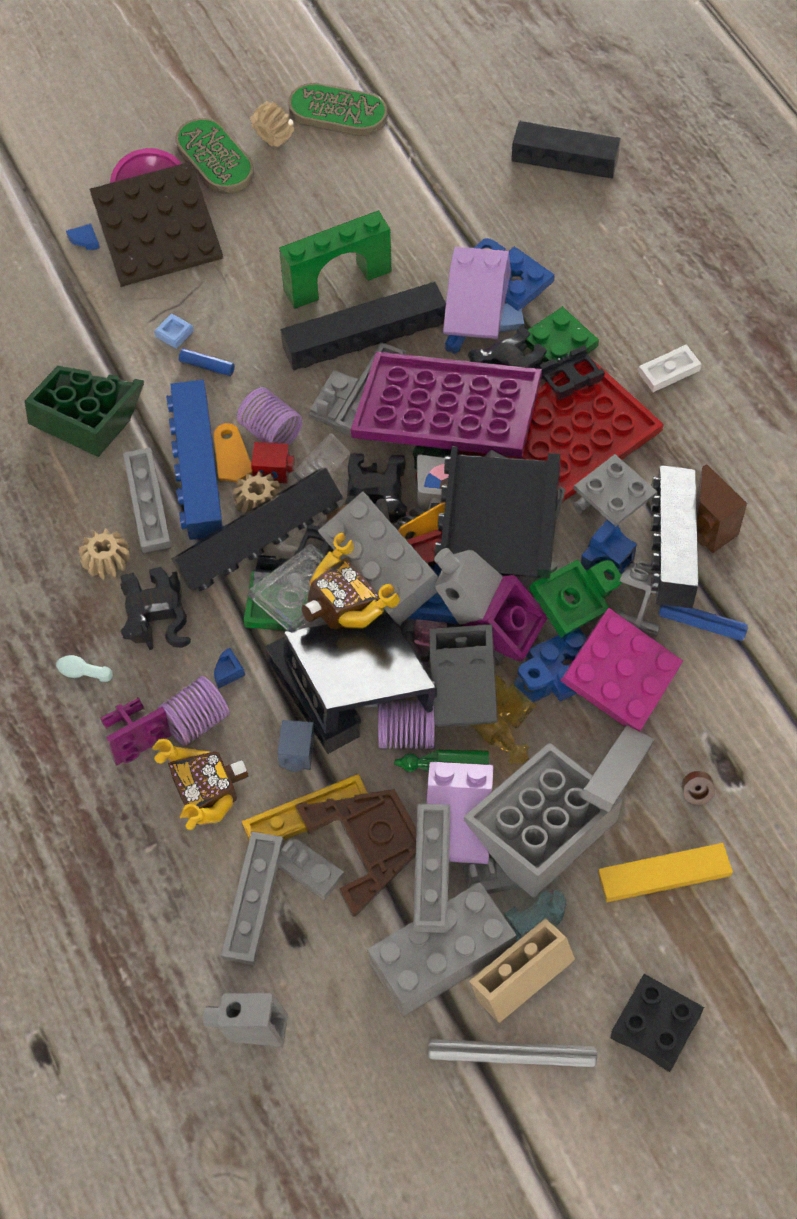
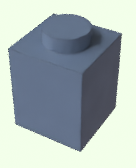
M282 720L277 753L279 767L293 772H298L302 769L311 770L315 739L313 722Z

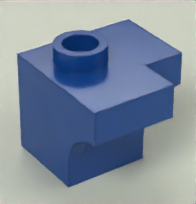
M607 519L591 537L587 550L581 556V564L587 571L600 562L610 560L622 574L634 560L637 544L621 532L619 525L615 527Z

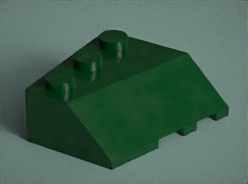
M57 365L24 401L28 424L99 457L130 422L144 386V380L122 381L116 375L109 374L107 378L92 375L87 370Z

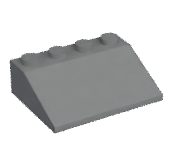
M548 743L464 816V821L507 876L534 898L618 821L623 799L619 797L609 813L580 798L592 775L551 743Z

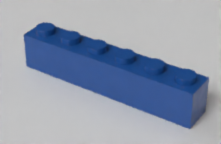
M204 379L170 384L171 395L166 396L169 413H174V418H169L171 435H176L177 441H171L173 457L179 458V464L174 465L176 482L181 481L182 488H177L179 505H184L185 511L179 512L181 529H187L189 540L205 538L223 527Z

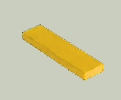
M359 774L243 820L242 826L248 840H250L251 831L281 836L286 840L307 831L296 811V805L306 802L307 804L326 802V799L332 798L334 800L353 798L354 795L368 792Z
M724 843L598 869V876L606 903L731 877L733 873Z

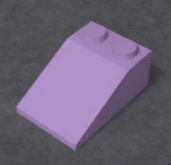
M454 247L449 272L443 328L445 335L498 339L511 273L509 251Z
M429 763L427 804L450 805L449 862L488 864L489 852L465 823L464 816L492 793L493 765Z

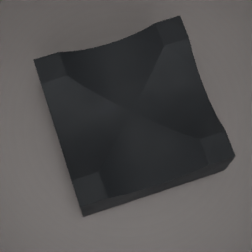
M643 974L613 1027L610 1038L619 1044L640 1052L663 1069L671 1072L701 1017L704 1007L650 976Z

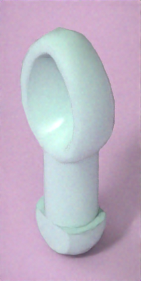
M75 655L64 656L56 662L59 672L70 678H79L85 675L97 678L101 682H109L113 677V672L109 667L87 664L81 657Z

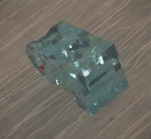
M546 890L539 896L538 902L520 913L514 906L504 913L505 919L517 935L516 942L545 918L551 924L557 926L563 920L566 899L559 891Z

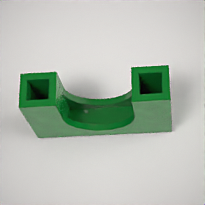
M379 210L279 247L283 290L294 309L319 300V273L329 261L342 254L356 253V263L367 281L392 272L391 231Z

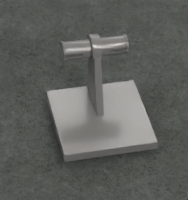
M614 454L574 485L573 489L582 498L575 502L573 506L578 513H582L592 505L616 527L657 494V491Z
M641 561L637 563L632 562L622 574L619 582L643 589L646 592L637 617L622 613L621 611L619 615L642 632L657 637L660 625L644 620L652 593L656 594V591H651L653 572L656 573V571L651 570V564Z

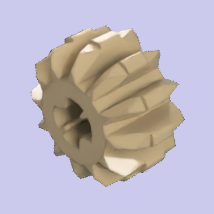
M266 101L264 104H261L250 117L251 125L256 130V135H259L262 141H266L270 146L279 147L294 132L293 121L289 119V114H286L283 108H279L274 102Z
M258 471L257 475L252 477L247 473L246 480L238 479L237 488L233 491L235 508L237 511H242V515L278 494L281 491L278 481H273L271 474L262 477V474Z
M105 528L102 534H98L93 530V538L84 537V546L79 547L81 565L85 570H88L92 577L99 574L100 578L104 580L105 576L111 573L116 578V570L125 571V562H128L130 559L128 543L125 538L121 539L117 531L110 534Z

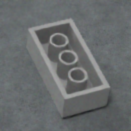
M361 492L318 530L333 550L336 548L333 543L334 538L339 533H344L346 536L340 547L346 546L350 540L353 541V552L348 555H342L340 558H347L377 593L385 584L393 586L394 592L388 595L387 598L397 593L400 597L399 604L393 608L385 606L384 609L399 625L437 593L435 583L438 576L364 492Z
M481 882L448 901L447 933L414 932L413 921L367 949L368 963L404 1017L491 964L516 943L517 935Z

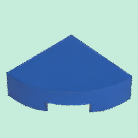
M91 224L66 231L67 238L73 245L77 244L86 247L88 250L100 249Z
M231 648L226 649L220 655L215 666L214 678L218 689L245 676L244 669Z

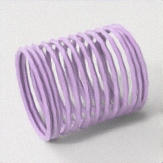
M260 387L253 390L242 401L237 412V422L262 442L274 443L288 430L294 416L289 431L277 442L282 443L291 433L297 416V423L293 433L283 443L290 445L301 430L302 416L266 387ZM261 393H265V394H263V395H260L258 398H256V399L249 405V407L247 408L246 412L244 413L243 422H242V419H241V418H242L243 412H244V410L246 409L247 405H248V404L252 401V399H254L256 396H258V395L261 394ZM267 395V397H265V398H263L262 400H260V401L252 408V410L250 411V413H249V415H248V417H247V420H246V422H245L246 415H247V413L249 412L250 408L255 404L256 401H258L260 398H262V397H264V396ZM264 400H266V402H264V403L255 411V413L253 414L251 420L249 421L250 416L252 415L253 411L257 408V406H258L259 404H261ZM290 418V420H289V422H288L286 428H285L284 431L281 433V435H279L275 440H273V439L282 431V429L285 427V425H286L288 419Z
M200 676L195 682L188 685L187 688H183V691L180 690L179 694L176 693L175 697L172 696L171 700L167 699V702H163V704L157 707V709L164 708L168 716L170 733L183 746L189 745L199 735L202 736L203 732L206 733L207 729L210 730L211 726L214 727L215 724H218L219 721L230 715L224 698L211 681L204 676ZM174 700L178 703V705H179V707L181 708V710H180V709L178 708V706L175 704ZM191 715H192L193 718L196 720V722L198 723V725L194 722V720L192 719ZM186 717H187V718L189 719V721L192 723L193 727L189 724V722H188V720L186 719ZM182 720H183V721L185 722V724L188 726L189 730L185 727V725H184V723L182 722Z
M398 700L396 705L394 701H391V704L389 701L378 703V741L380 750L387 748V726L390 750L392 749V735L395 749H397L398 737L399 748L402 749L403 735L404 748L407 749L408 733L409 748L412 749L413 732L414 748L417 749L418 731L420 749L423 748V738L426 749L435 748L434 706L433 712L427 713L422 704L420 708V701L417 700L415 710V701L412 700L410 711V701L407 700L405 712V702L403 700L401 701V708Z

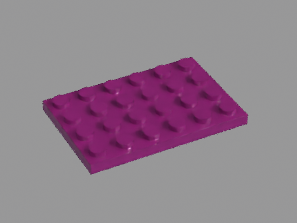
M376 352L350 429L351 438L451 449L452 446H455L461 451L489 453L493 450L500 455L522 458L542 379V369Z

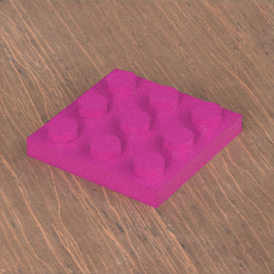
M608 608L560 681L624 727L628 725L640 732L683 660Z

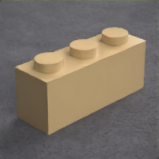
M545 918L469 982L479 1004L500 1023L570 965L575 958L567 937Z

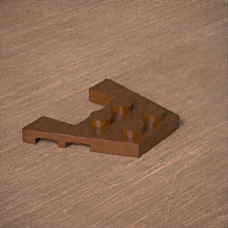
M395 789L354 795L353 798L326 799V802L300 803L295 806L308 834L336 820L340 821L368 874L339 888L340 894L353 917L358 915L416 856L417 828Z

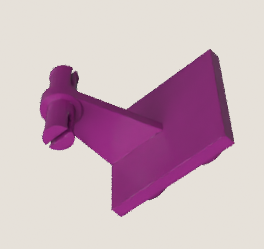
M139 697L123 706L122 704L115 706L116 710L100 717L105 729L120 721H123L126 725L124 728L106 737L116 766L121 763L132 762L141 752L150 747L152 748L159 739L171 737L166 711L163 707L135 722L131 721L129 716L144 709Z

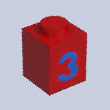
M254 442L251 462L252 476H256L258 471H260L262 477L271 474L273 481L287 484L289 473H294L295 456L290 455L289 444Z

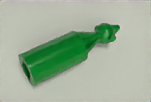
M438 749L420 758L415 754L408 753L402 758L394 760V765L402 767L406 772H413L420 768L428 773L430 762L489 765V750Z

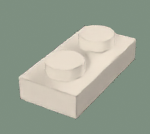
M684 345L640 365L638 373L651 391L655 392L700 371L701 363L690 348Z

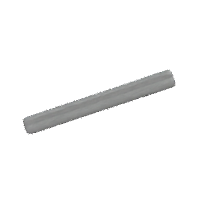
M431 1039L428 1043V1057L433 1060L594 1067L597 1063V1050L594 1046Z

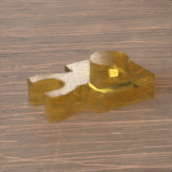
M496 674L497 712L513 727L518 728L537 705L515 685L511 684L507 688L505 681Z

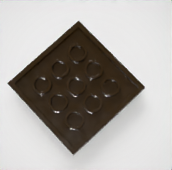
M192 162L89 189L120 287L223 259V253Z

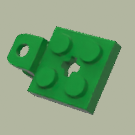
M577 559L552 572L550 579L541 578L533 582L528 588L562 638L601 617L610 608L605 598L622 584V582H619L622 575L610 560L600 562L586 571ZM604 571L610 572L613 579L608 580L604 575ZM564 592L567 596L573 595L575 600L572 604L565 600Z

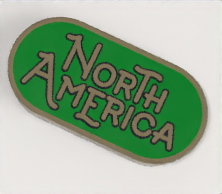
M322 83L301 85L290 94L288 100L290 114L294 116L298 123L352 135L365 136L371 134V131L376 129L379 131L384 127L388 118L387 105L379 96Z
M197 118L184 123L178 129L175 138L178 152L187 163L192 162L194 171L208 188L216 192L221 190L226 191V193H236L250 185L254 175L253 162L219 122L209 118Z

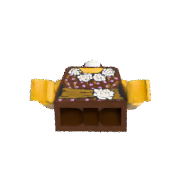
M339 533L335 536L333 541L336 547L333 552L329 551L318 565L309 582V603L302 605V614L308 622L321 617L334 630L342 627L364 628L384 612L383 608L385 606L393 608L400 601L397 593L387 598L388 595L394 592L391 584L383 585L379 593H377L347 558L340 559L342 555H348L354 550L352 540L346 546L340 547V544L346 537L344 533Z
M159 739L152 747L153 750L161 751L154 757L157 763H164L167 759L171 761L168 763L170 773L184 804L179 818H189L185 825L188 830L194 829L197 824L220 822L237 799L233 783L249 777L242 760L224 766L219 752L216 751L210 752L176 747L167 739Z

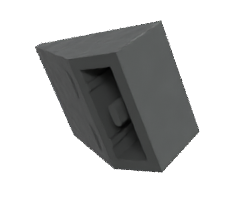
M492 624L430 629L431 679L435 681L437 686V697L434 698L433 703L434 726L445 727L498 723L495 645Z

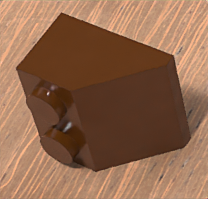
M707 464L702 467L696 494L697 542L702 546H706L714 553L739 535L747 502Z

